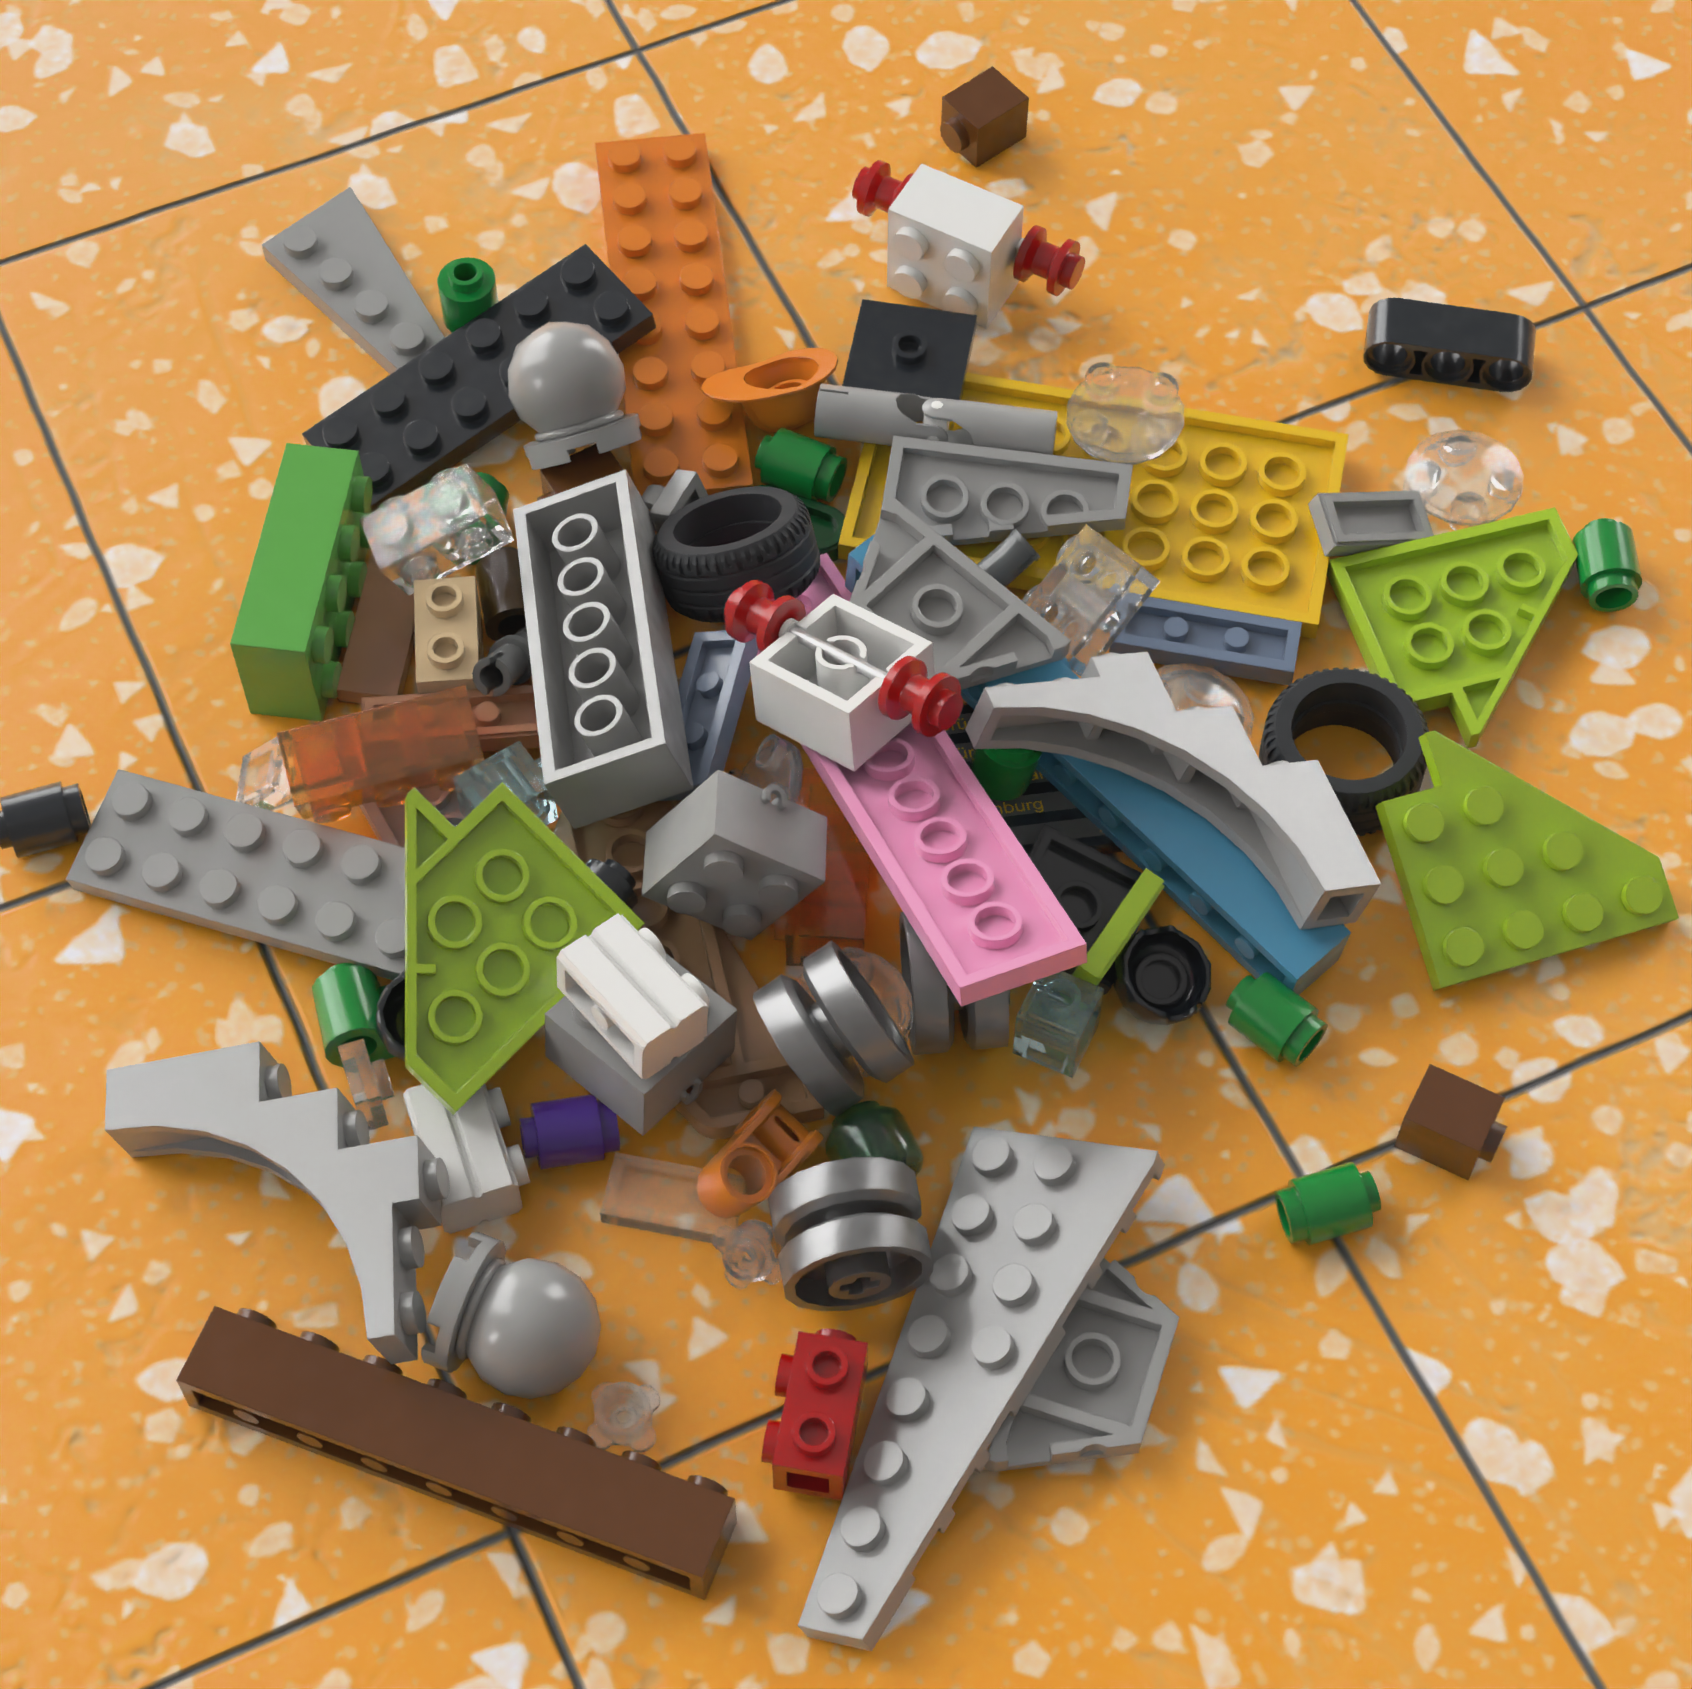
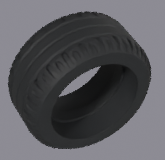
M773 487L731 489L696 500L672 514L662 524L653 540V556L668 603L679 614L701 622H725L724 608L729 596L734 590L751 580H760L771 586L775 600L785 595L797 598L810 586L820 568V553L808 509L797 496Z
M1333 668L1332 670L1323 669L1322 672L1315 671L1311 675H1304L1303 678L1297 679L1281 692L1268 712L1259 750V760L1262 766L1282 760L1290 763L1306 761L1297 750L1294 740L1314 728L1339 725L1355 728L1367 733L1386 749L1394 766L1380 775L1361 780H1347L1325 775L1356 835L1364 836L1367 832L1372 834L1377 830H1383L1375 806L1383 801L1419 792L1427 764L1418 737L1429 732L1422 711L1419 710L1417 703L1413 702V698L1407 695L1404 689H1399L1397 684L1390 683L1389 679L1381 678L1376 673L1373 675L1369 671L1365 670L1363 672L1356 668L1354 670H1349V668Z

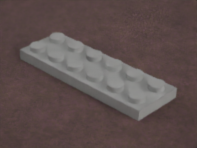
M118 769L66 877L72 888L80 892L330 963H353L357 966L368 968L376 976L394 980L405 970V847Z

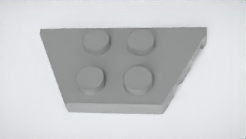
M892 495L884 500L878 526L873 540L869 543L863 560L860 578L856 581L849 602L933 642L935 675L945 672L956 677L960 682L961 690L1062 660L1069 653L1071 644L1069 638Z
M1105 1258L1101 1261L1100 1267L1103 1273L1092 1290L1086 1288L1062 1326L1066 1332L1019 1411L1015 1417L1007 1415L993 1438L988 1450L991 1456L984 1469L999 1472L1139 1453L1179 1317L1155 1295L1143 1292L1138 1287L1135 1277L1115 1259L1111 1263Z

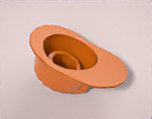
M824 348L792 350L763 362L714 374L704 381L701 390L706 397L716 401L741 403L751 423L765 432L776 433L782 427L792 431L815 420L820 384H827V378L837 368L838 358L833 351Z

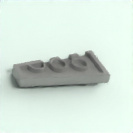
M351 186L262 244L265 260L389 374L445 338Z
M893 435L883 502L892 495L953 546L1004 541L1014 529L1025 539L1123 530L1125 528L1133 465Z

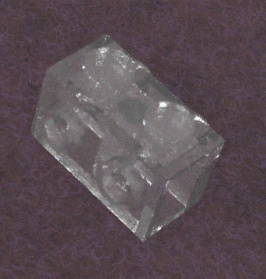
M467 463L458 468H449L437 473L424 486L405 496H396L384 501L376 511L359 519L379 570L407 595L414 593L413 580L443 578L515 540L495 491Z
M1085 524L1078 535L1071 537L1063 544L1058 552L1056 564L1040 584L1032 587L1024 595L1022 601L1071 640L1069 653L1065 658L1069 662L1072 671L1082 676L1090 658L1106 653L1160 583V580Z

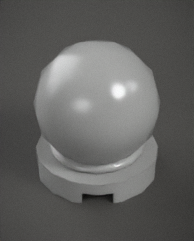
M548 322L521 341L514 351L508 368V396L519 418L538 432L535 435V441L523 446L532 470L571 462L569 455L576 452L575 448L595 442L598 452L601 454L642 439L638 413L624 415L622 410H618L626 390L624 364L610 341L587 324Z
M480 1232L471 1233L468 1237V1246L474 1248L473 1253L468 1260L454 1256L435 1296L427 1323L440 1329L436 1345L426 1343L422 1347L421 1356L423 1362L450 1373L456 1371L465 1359L469 1358L479 1378L505 1395L534 1399L560 1392L581 1377L596 1354L601 1330L596 1299L582 1278L557 1262L534 1258L506 1264L504 1241Z

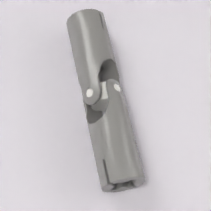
M821 383L815 410L814 435L821 438L892 446L894 435L1053 455L1058 411L967 400L930 398L916 394ZM949 421L955 422L962 429L956 431L948 430Z

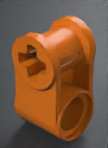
M777 1089L767 1094L734 1129V1135L708 1162L698 1176L697 1192L699 1199L706 1210L716 1217L726 1219L738 1217L764 1201L771 1195L778 1184L783 1182L787 1176L810 1156L824 1138V1135L817 1129L809 1131L781 1104L783 1095ZM728 1168L735 1169L743 1176L747 1186L746 1194H741L732 1187L727 1175Z

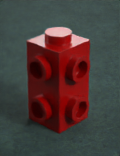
M820 1329L815 1334L798 1331L794 1355L781 1354L776 1377L775 1396L785 1397L781 1421L769 1419L767 1422L761 1462L772 1464L773 1489L842 1501L868 1370L867 1342L857 1341L850 1333L838 1329Z

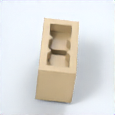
M465 576L413 580L416 685L418 694L477 689L473 682L472 672L478 661L484 658L482 613L476 577Z

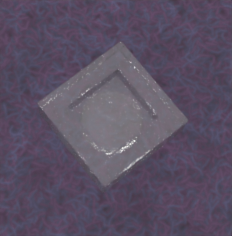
M279 734L244 755L235 801L267 810H272L289 801L299 783L297 764L300 744Z
M364 1039L337 1046L356 1110H361L364 1113L369 1131L389 1125L383 1100L393 1098L395 1095L384 1059L370 1062Z

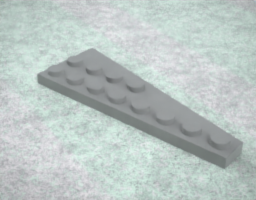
M973 1127L931 1246L933 1273L915 1291L798 1623V1627L807 1637L869 1651L874 1649L916 1580L912 1572L938 1531L944 1534L956 1514L951 1507L973 1471L981 1473L991 1456L987 1448L1007 1415L1015 1417L1064 1337L1066 1332L1062 1326L1083 1291L1086 1288L1092 1290L1103 1273L1100 1263L1119 1232L1121 1231L1126 1234L1134 1222L1136 1215L1133 1209L1151 1179H1160L1165 1164L1158 1151Z

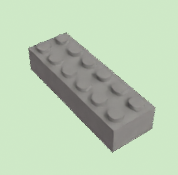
M625 469L513 509L544 786L574 829L694 789L664 588L653 556L654 522L649 514L648 507Z

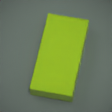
M1145 868L1087 952V963L1079 965L1063 987L1065 991L1080 1001L1084 998L1088 999L1164 889L1163 883L1165 880Z

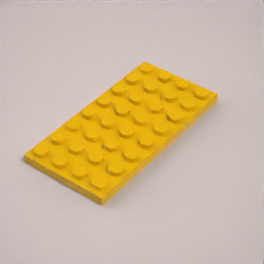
M967 372L961 400L1058 411L1053 455L1133 465L1125 528L1123 530L1026 539L1041 558L1037 562L1034 561L1006 587L1117 606L1120 592L1297 621L1302 622L1300 636L1316 639L1329 557L1324 556L1308 503L1318 493H1340L1349 434ZM949 421L948 430L956 431L962 429L955 422ZM864 443L838 542V559L848 560V553L875 534L880 520L892 446ZM1003 541L956 545L955 547L978 564Z

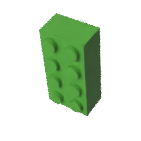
M286 443L230 642L248 707L252 714L323 722L329 698L336 699L338 697L337 686L342 671L341 663L338 662L342 647L347 648L355 620L352 611L354 599L361 597L368 570L367 564L364 562L367 549H373L374 543L379 540L380 534L379 514L372 513L370 507L373 491L372 479L363 474L359 451Z

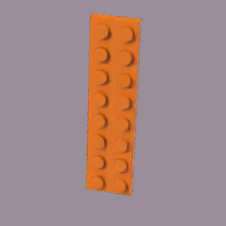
M705 133L595 143L609 269L653 314L656 325L654 330L619 353V358L624 364L626 390L623 395L625 415L638 413L641 423L639 427L642 439L629 444L633 483L642 496L649 485L655 484L666 487L675 471L680 469L697 472L708 496L731 489L753 487L744 413L741 403L716 401L706 397L701 390L702 384L709 377L737 368Z

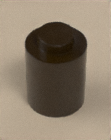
M499 547L481 558L475 567L485 631L487 636L494 641L507 635H515L520 628L526 626L518 549Z

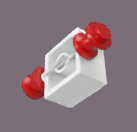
M877 160L870 168L867 166L863 167L855 179L852 197L857 200V212L867 217L874 214L877 209L888 213L887 287L897 290L907 298L918 299L944 311L977 315V325L987 329L1019 281L1026 282L1033 274L1046 279V290L1048 293L1059 296L1065 288L1072 290L1083 273L1085 257L1079 255V242L1068 239L1060 247L1047 242L1046 228L1039 225H1034L1028 231L1025 238H1022L1023 205L921 163L915 173L907 175L903 181L891 177V166L889 163Z
M751 580L734 590L725 604L724 616L727 634L742 643L756 638L757 647L761 652L749 662L756 720L852 771H856L911 722L917 733L925 737H933L943 730L951 728L961 714L963 698L961 696L960 682L956 677L945 672L935 675L933 642L835 594H832L806 616L805 606L800 600L789 595L775 600L771 586L760 580Z

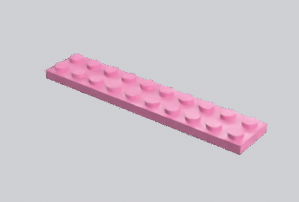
M827 553L820 555V568L815 579L806 591L796 598L804 604L806 616L832 594L850 601L852 593L845 587L844 578ZM911 722L856 771H852L801 744L961 1007L1087 963V943L945 730L936 736L925 737L914 730Z

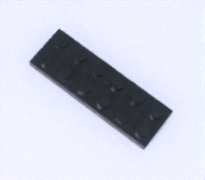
M584 244L303 432L302 436L306 445L359 451L363 474L372 479L371 512L378 513L381 516L521 420L508 396V368L516 346L535 330L548 322L587 324L607 338L616 353L619 354L656 328L653 314L607 265Z

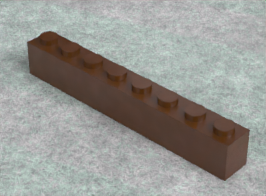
M214 1306L176 1379L188 1405L703 1600L707 1597L737 1524L735 1498L727 1496L728 1491L726 1488L709 1478L690 1475L686 1481L662 1472L661 1465L644 1454L635 1451H624L619 1456L597 1448L596 1442L579 1430L560 1426L556 1432L531 1423V1418L514 1406L495 1402L489 1408L467 1399L464 1391L449 1382L432 1378L428 1380L427 1384L403 1376V1371L397 1365L390 1364L384 1358L366 1355L362 1361L339 1352L340 1349L334 1342L319 1334L304 1331L298 1337L276 1329L277 1325L270 1318L251 1309L240 1308L237 1314Z

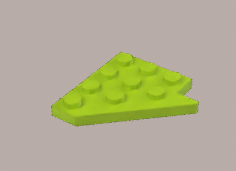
M1554 507L1331 559L1328 564L1327 577L1369 673L1373 675L1376 673L1381 678L1385 677L1389 679L1390 683L1397 684L1399 689H1404L1406 694L1413 698V702L1417 703L1419 710L1422 712L1448 706L1468 749L1477 746L1570 576L1578 553Z
M1435 730L1418 737L1434 787L1383 801L1375 806L1433 991L1679 919L1658 856Z
M503 782L456 827L415 787L405 798V1068L453 1115L545 1024V1013L565 996L557 987V956L562 949L584 935L590 936L593 929L616 914L623 915L637 931L645 924Z

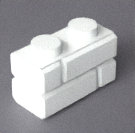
M616 914L593 929L590 936H582L562 949L557 956V987L641 1079L647 1080L669 1065L675 1056L679 1058L703 1042L707 1035L708 1007L710 1002L705 989L693 975L685 973L680 976L666 962V953L661 942L648 928H642L637 931L623 915Z
M422 1084L406 1089L403 1097L414 1135L419 1136L435 1158H442L447 1168L449 1196L447 1199L441 1200V1222L444 1232L455 1233L480 1225L483 1220L493 1221L518 1213L523 1208L519 1186L530 1183V1179L519 1144L506 1148L500 1128L511 1125L500 1087L487 1090L484 1084L454 1115Z

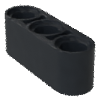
M1385 298L1374 303L1369 310L1363 358L1364 363L1369 369L1385 376L1498 392H1514L1528 386L1532 380L1536 327L1526 317L1512 313L1404 298Z

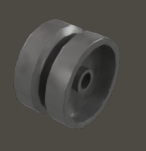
M900 912L901 972L912 1054L922 1055L949 1051L954 1042V1010L959 1011L964 1040L971 1049L1008 1047L1010 990L961 1007L904 912Z
M831 940L806 957L803 963V976L816 1002L797 981L782 974L753 994V1000L776 1046L790 1068L819 1104L829 1114L837 1117L864 1098V1080L851 1055L871 1077L885 1083L913 1066L914 1058L897 1026L868 982L844 951Z
M853 1157L825 1162L795 1173L778 1184L768 1197L775 1242L784 1247L778 1254L785 1299L798 1307L817 1311H848L879 1305L902 1297L923 1285L933 1273V1259L927 1230L917 1222L922 1212L915 1172L903 1162L882 1157Z

